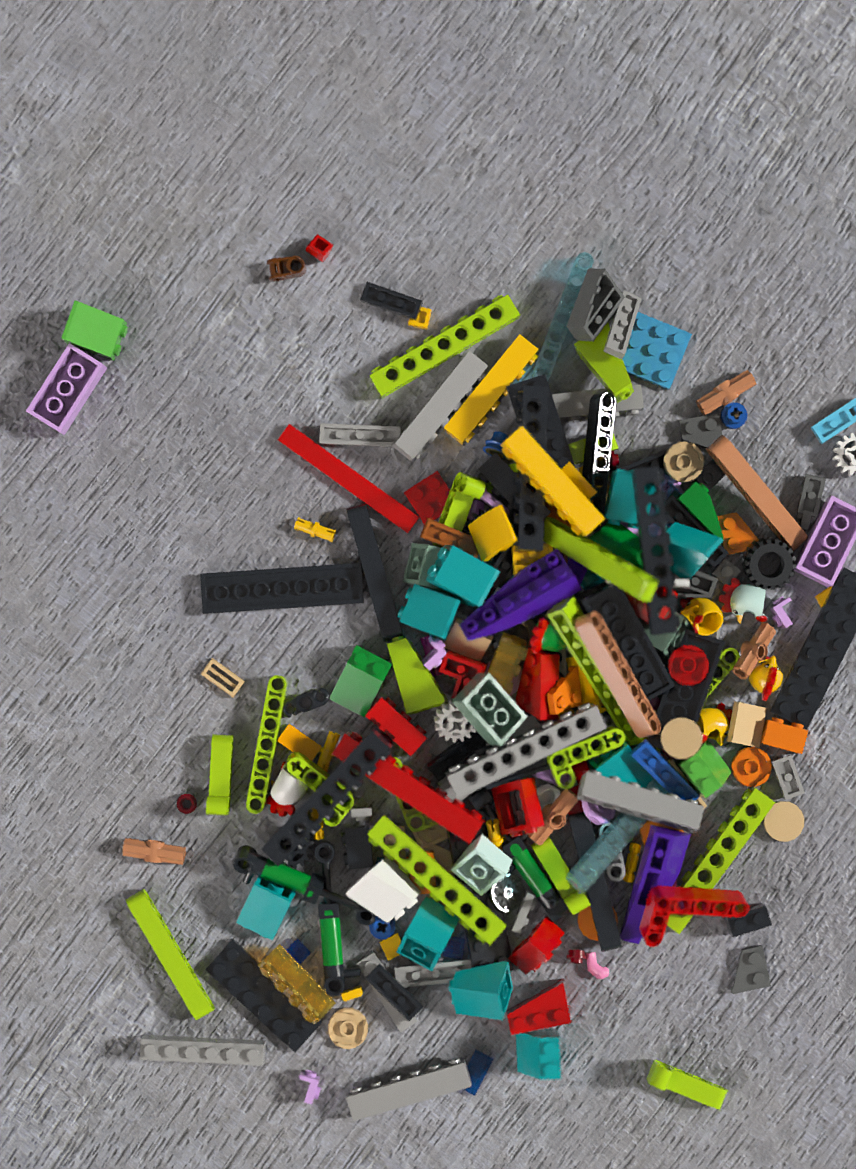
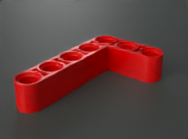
M655 886L649 892L639 930L646 945L655 947L663 940L670 914L743 917L749 912L750 907L743 894L737 890Z

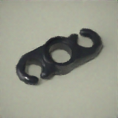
M319 688L318 691L324 694L322 701L316 699V690L284 701L282 714L287 718L292 716L286 711L287 705L294 707L293 715L295 716L299 713L324 706L329 700V693L326 689ZM302 697L310 699L311 705L309 708L303 709L300 707L299 701Z

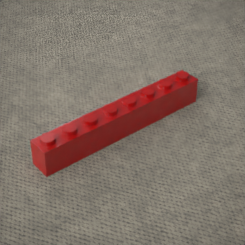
M355 732L345 733L332 755L344 761L362 742V737ZM367 749L365 752V756L368 759L373 760L375 758L374 751ZM391 755L384 761L380 759L375 764L378 768L370 776L365 775L469 844L485 822L479 812L473 809L469 811L464 807L465 804L456 798L452 800L442 788L437 787L435 789L425 777L420 776L418 778L412 774L414 771L408 766L403 765L401 767L395 763L396 759ZM353 764L352 768L361 773L360 766Z

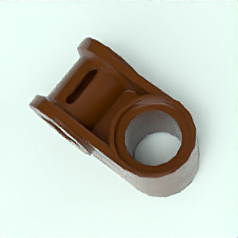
M299 256L267 260L271 275L269 281L271 282L302 277L306 272V265ZM294 263H301V268L298 271L292 270Z

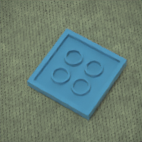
M637 312L626 353L622 358L628 374L669 390L692 334Z

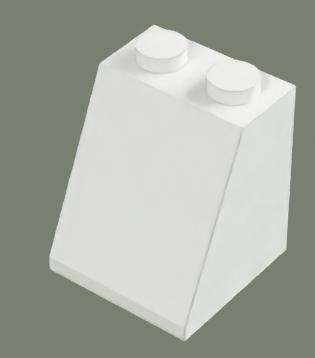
M386 857L358 881L346 895L388 923L393 918L397 921L405 913L403 910L405 907L410 909L418 901L416 897L421 891L394 861Z

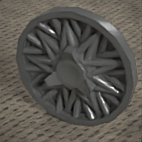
M507 874L490 888V898L493 905L503 912L516 910L524 898L522 882L512 874Z

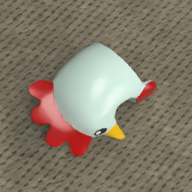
M736 578L731 579V585L725 584L723 586L725 595H720L718 598L721 603H724L721 608L723 613L732 612L735 614L739 624H741L745 612L754 614L755 619L759 622H766L767 617L762 613L766 589L752 584H741Z

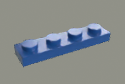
M646 739L630 752L631 756L669 794H675L684 801L687 799L696 801L700 797V794Z

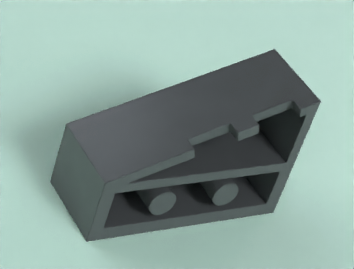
M588 268L567 324V328L578 341L594 342L625 298L606 269Z
M660 565L654 568V575L656 577L663 575V567ZM697 571L690 579L689 588H672L679 594L677 597L711 598L718 578Z

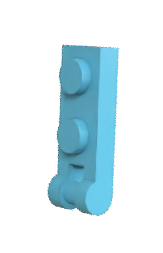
M856 398L810 427L821 444L856 422V415L852 416L849 411L850 408H853L856 412Z

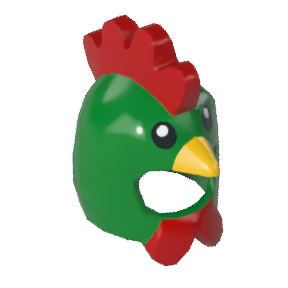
M541 618L532 631L534 635L530 640L532 645L531 652L535 654L541 649L561 651L567 648L550 618Z

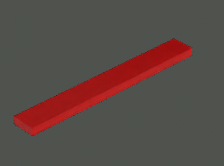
M291 424L286 427L278 438V441L407 534L419 519V516Z

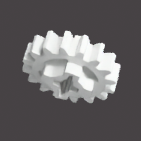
M850 433L849 438L845 435L842 437V441L836 442L839 448L833 449V452L837 453L833 460H838L835 466L842 467L841 473L848 471V476H852L854 472L856 475V458L854 459V455L851 454L853 451H856V437L854 433ZM853 442L851 448H844L847 443Z
M449 700L448 706L441 704L442 710L437 709V716L434 717L435 730L438 731L439 736L444 735L445 741L452 738L453 743L456 742L457 738H460L461 742H463L464 736L471 738L470 732H476V729L451 700Z

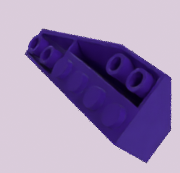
M556 549L522 569L459 626L467 641L485 637L508 629L548 610L580 591L581 587L560 552Z
M656 825L650 826L619 935L620 940L636 944L640 943L643 936L639 927L649 892L655 886H673L681 871L691 836L690 833Z

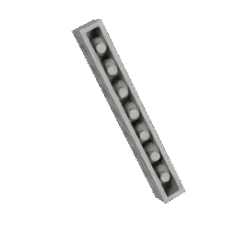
M589 702L582 704L578 707L579 710L573 713L568 711L560 715V719L554 722L553 720L541 724L542 728L537 730L530 729L523 733V737L518 739L515 737L504 742V746L499 748L497 746L485 751V755L480 757L475 755L467 760L468 763L464 765L456 764L448 769L449 772L445 774L457 799L605 729L606 725L597 706ZM583 717L585 724L582 727H576L577 719ZM561 726H565L567 729L566 734L558 736L557 730ZM542 735H547L548 742L540 745L539 738ZM523 744H529V751L525 754L520 753V747ZM504 753H511L510 761L502 762V755ZM486 762L493 763V767L489 771L483 770V765ZM467 771H474V777L471 780L464 779V774Z

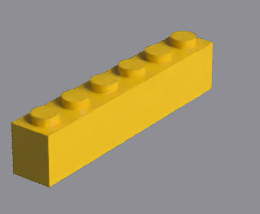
M519 334L444 426V431L462 445L465 441L469 443L475 436L473 431L476 427L479 426L481 428L488 420L486 415L489 411L494 412L501 404L498 400L502 395H508L506 386L511 385L515 380L519 381L526 373L524 368L528 364L532 366L539 357L536 355L538 348Z
M523 426L501 444L503 447L502 452L509 459L513 458L517 463V469L522 474L526 473L530 477L529 481L532 486L537 490L540 489L545 494L543 497L550 505H555L558 509V515L563 520L567 519L572 524L571 529L575 534L584 537L605 519Z

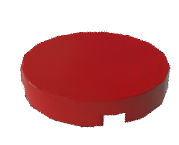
M683 645L671 653L668 660V670L671 677L677 683L684 686H693L700 683L706 677L709 670V661L706 654L700 648L693 645Z

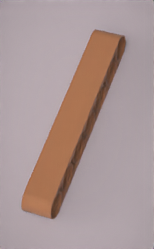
M721 435L706 449L711 458L778 539L787 544L794 552L808 538L807 534L734 445L725 436Z
M591 612L575 619V628L636 736L643 738L658 734L661 730L660 721L600 614Z

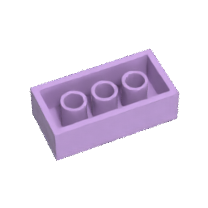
M69 343L26 412L65 435L107 367Z
M834 496L826 499L795 561L796 569L794 568V571L826 587L833 586L856 540V507Z

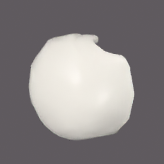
M545 784L536 788L541 811L546 805L553 804L561 794V791L555 786Z

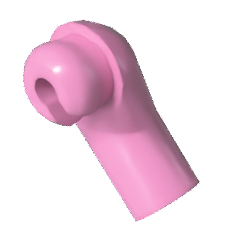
M596 952L585 953L588 971L597 979L608 977V968L597 964Z

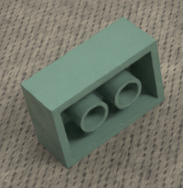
M477 673L451 701L490 746H502L527 718L490 673Z

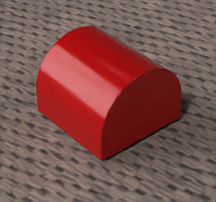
M317 234L307 245L305 251L319 261L324 262L334 245Z
M586 760L571 766L579 786L582 775L590 771Z

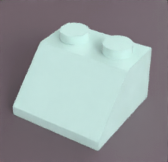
M480 835L467 847L453 865L451 871L482 896L507 875L512 859L484 835Z

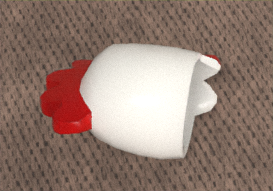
M283 762L277 780L275 782L271 780V795L266 800V803L271 805V813H278L280 817H286L287 813L292 816L296 810L295 805L303 798L308 789L306 784L288 771L287 762Z

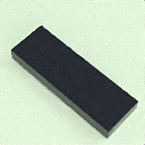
M370 282L366 283L360 298L361 302L415 321L423 304L422 300Z
M477 730L476 732H470L471 738L464 736L463 742L459 738L427 764V767L438 782L446 777L445 773L449 772L448 769L456 764L461 765L475 753V749L486 745Z
M380 963L365 977L408 1021L423 1008V1005Z

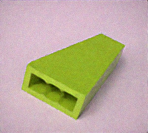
M607 322L594 342L577 341L574 346L579 357L605 389L615 396L616 402L619 403L622 400L628 399L634 390L623 359L604 352L610 331V325Z
M403 636L393 638L392 642L388 643L387 646L406 714L413 715L439 707L441 704H448L447 697L432 673L424 666L423 659L411 640Z

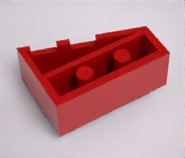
M531 647L527 650L515 703L518 707L539 720L558 719L559 713L556 715L549 713L547 697L548 692L556 686V680H559L558 653L541 649L534 654L531 652Z
M381 697L365 716L412 756L427 739L425 736L427 732L419 724L415 727L409 721L412 718L404 711L399 713L395 709L396 704L389 697L386 700Z
M562 979L506 1010L511 1035L571 1023Z

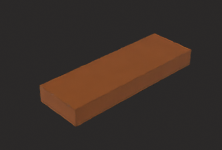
M427 518L420 534L421 538L443 547L445 545H453L475 558L478 557L479 553L471 535Z

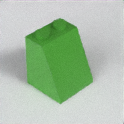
M75 300L61 339L78 349L114 361L115 356L118 357L120 354L121 345L119 344L122 337L125 338L128 326H126L127 323L124 319Z
M708 739L702 743L699 751L694 756L675 762L693 788L704 798H707L722 787L732 772Z

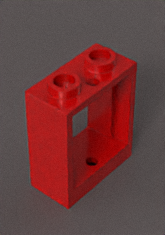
M534 778L518 780L491 788L502 835L510 834V837L523 835L522 831L524 830L525 834L537 832V827L545 826ZM519 790L526 825L517 827L509 792Z

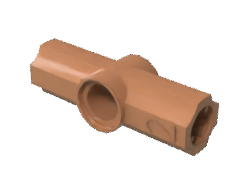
M746 370L730 381L726 380L716 386L713 391L696 401L697 407L705 416L718 407L727 405L738 398V395L755 386V378L752 373Z
M761 623L751 640L745 641L742 644L741 656L732 669L734 675L740 679L747 680L758 661L766 659L768 654L767 646L776 633L774 627L768 623Z
M564 789L553 804L543 807L542 816L545 826L537 827V832L527 835L535 843L542 845L554 830L564 826L566 823L565 816L579 801L577 795L570 789Z
M125 838L122 856L141 858L144 861L154 863L168 862L178 865L184 864L186 847L165 844V842L157 840L143 841L132 838Z

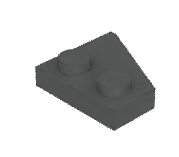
M719 413L678 421L681 440L684 442L689 440V443L708 448L722 435Z
M762 945L741 949L734 984L731 988L732 994L771 986Z

